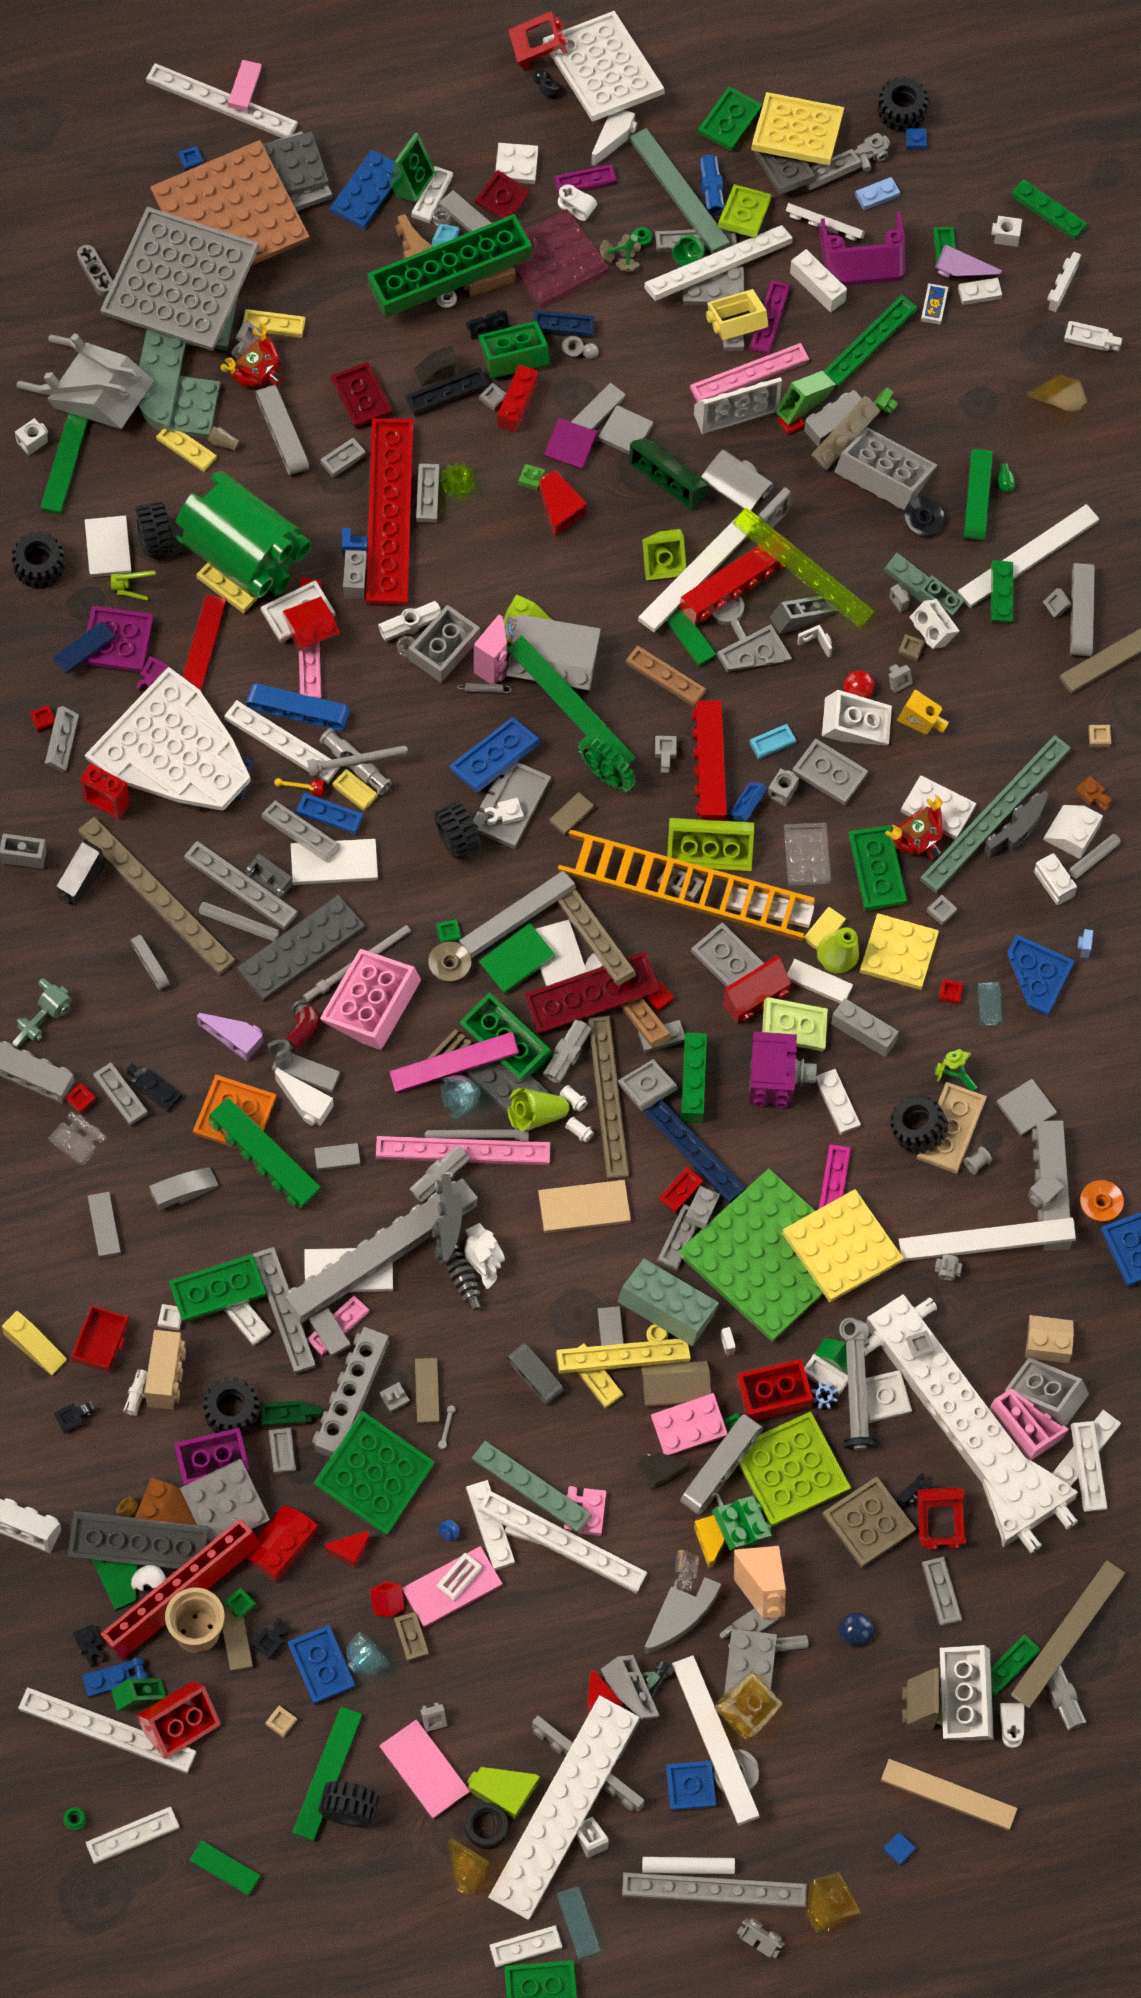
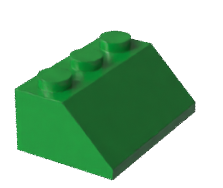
M537 321L478 335L485 365L491 379L516 373L519 365L532 369L550 364L548 345Z

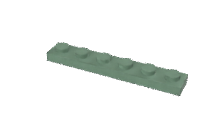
M484 1441L473 1455L472 1460L576 1533L579 1534L592 1517L591 1513L488 1442Z

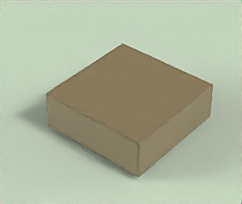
M905 634L898 655L918 661L925 641Z

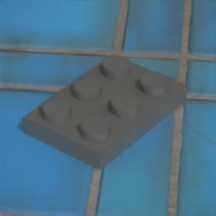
M754 151L756 159L779 195L816 181L815 174L804 160Z

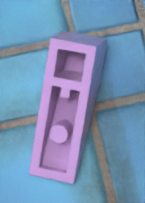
M948 245L944 246L935 265V268L939 269L938 274L947 278L950 275L1000 274L1002 271Z
M203 1013L197 1015L199 1026L246 1061L264 1044L263 1032L255 1025L251 1026L247 1022Z

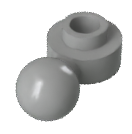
M569 336L562 343V350L567 356L573 357L583 353L585 358L591 360L595 359L599 354V349L595 344L583 345L582 340L576 336ZM571 342L575 345V348L573 350L569 349V344Z

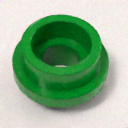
M638 227L632 232V234L637 235V242L641 247L651 242L652 234L649 229Z
M70 1808L63 1817L65 1826L72 1831L82 1829L87 1820L85 1812L80 1808ZM77 1816L79 1821L72 1823L71 1818Z

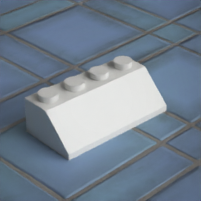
M6 1498L5 1501L0 1499V1533L51 1553L61 1532L58 1520L50 1515H46V1517L41 1516L33 1508L26 1507L24 1509L19 1507L11 1499Z
M985 1645L940 1648L943 1739L964 1741L994 1740L990 1649Z

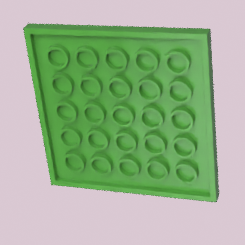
M769 1168L707 1224L705 1229H702L678 1251V1255L771 1342H774L824 1295L782 1234L783 1229L812 1214L815 1210Z

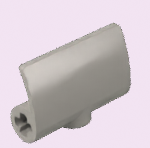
M722 450L715 457L702 475V478L709 486L747 512H751L760 497L764 499L774 485L759 474L753 464L746 460L740 461L726 450Z

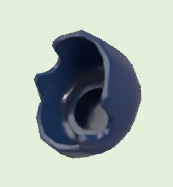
M862 1613L848 1614L840 1621L838 1626L840 1639L851 1647L865 1646L872 1640L875 1632L873 1622Z

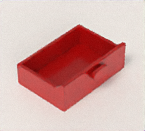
M91 1305L72 1353V1362L110 1374L117 1353L122 1349L125 1341L124 1335L129 1325V1316Z

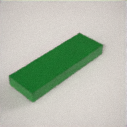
M681 609L676 610L665 621L698 667L716 658L714 650Z
M1025 1634L991 1667V1689L994 1698L1041 1651Z
M201 1841L190 1858L191 1863L248 1897L261 1877L256 1872Z

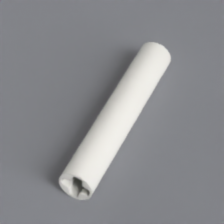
M643 1857L642 1873L734 1874L735 1858Z

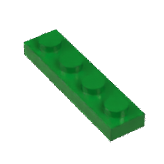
M1024 179L1011 192L1012 198L1073 240L1087 226L1085 221Z

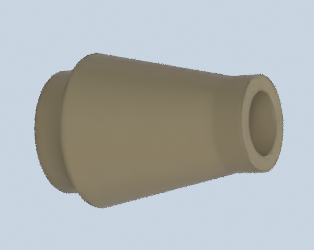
M220 426L219 428L213 427L207 440L213 446L233 451L236 450L239 443L238 439Z

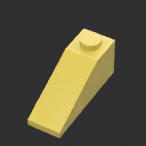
M18 1311L2 1325L4 1336L51 1376L67 1361L62 1353Z

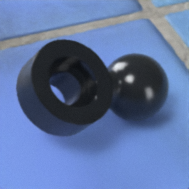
M536 70L533 74V80L536 84L540 85L539 90L542 95L546 97L556 96L560 88L559 83L549 79L546 70Z

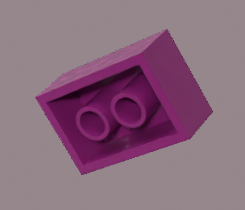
M240 1428L174 1443L183 1486L239 1459L242 1460L250 1477Z

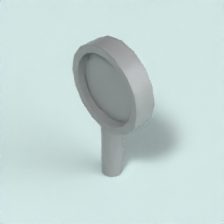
M741 597L737 600L732 599L722 610H716L711 613L710 616L715 622L722 625H731L739 640L747 637L739 623L744 611V603Z

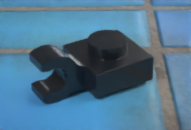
M90 1401L78 1408L72 1403L54 1412V1415L65 1434L83 1425L84 1423L81 1418L92 1416L96 1412Z
M923 1473L919 1474L916 1481L912 1482L898 1496L896 1503L902 1510L907 1505L911 1507L917 1501V1489L932 1488V1481L927 1485L921 1483V1480L924 1478Z

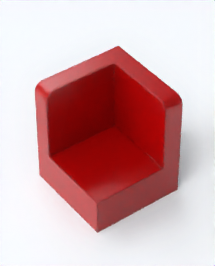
M383 1581L370 1589L374 1615L392 1617L405 1609L401 1584Z

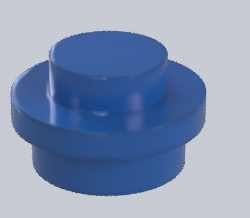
M446 1520L438 1526L439 1533L443 1539L455 1541L459 1537L460 1529L453 1521Z

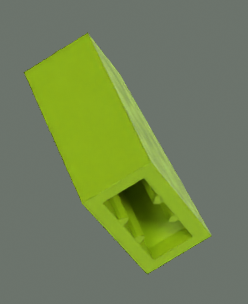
M481 1767L478 1772L474 1771L471 1774L467 1783L470 1784V1793L486 1803L498 1805L507 1816L516 1820L539 1784L540 1777L536 1774Z

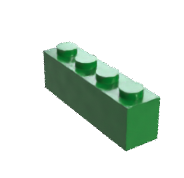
M685 1033L681 1121L684 1123H703L707 1034Z

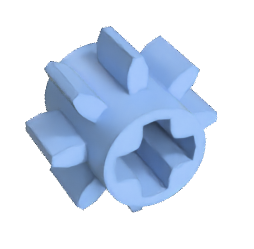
M818 1383V1390H811L816 1395L813 1398V1403L818 1401L819 1409L827 1406L830 1410V1404L838 1402L833 1397L838 1391L837 1389L831 1391V1383H828L827 1386H822L821 1383ZM821 1392L830 1393L827 1401H824L823 1398L819 1399L822 1396Z

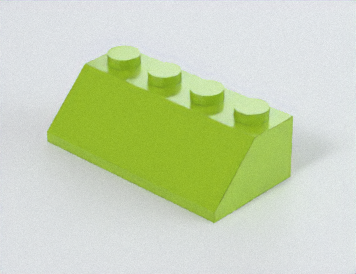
M669 818L667 857L710 869L751 871L754 823Z

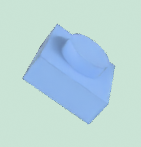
M1085 929L1083 937L1079 936L1077 949H1081L1080 957L1089 958L1093 930Z

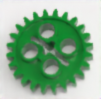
M587 736L578 744V753L582 755L580 758L586 761L584 764L589 766V770L596 777H600L603 783L606 782L609 787L612 786L616 791H624L625 793L635 785L636 780L634 779L635 775L632 774L633 770L628 768L629 764L625 763L624 758L617 751L614 752L611 746L608 747L604 741L601 743L598 738L595 739L593 736Z

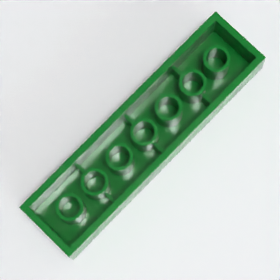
M515 214L368 273V287L383 316L386 318L532 258V245Z

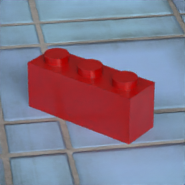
M522 365L518 366L497 414V427L517 433L538 384L537 370Z

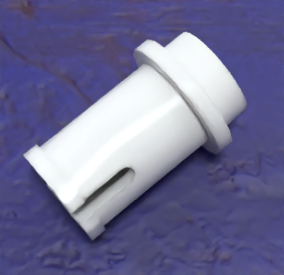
M569 1085L565 1086L560 1092V1096L564 1097L573 1106L575 1111H582L588 1103L585 1096H580Z
M575 1117L570 1118L565 1126L566 1129L578 1136L581 1142L587 1143L594 1134L591 1131V1127H586Z

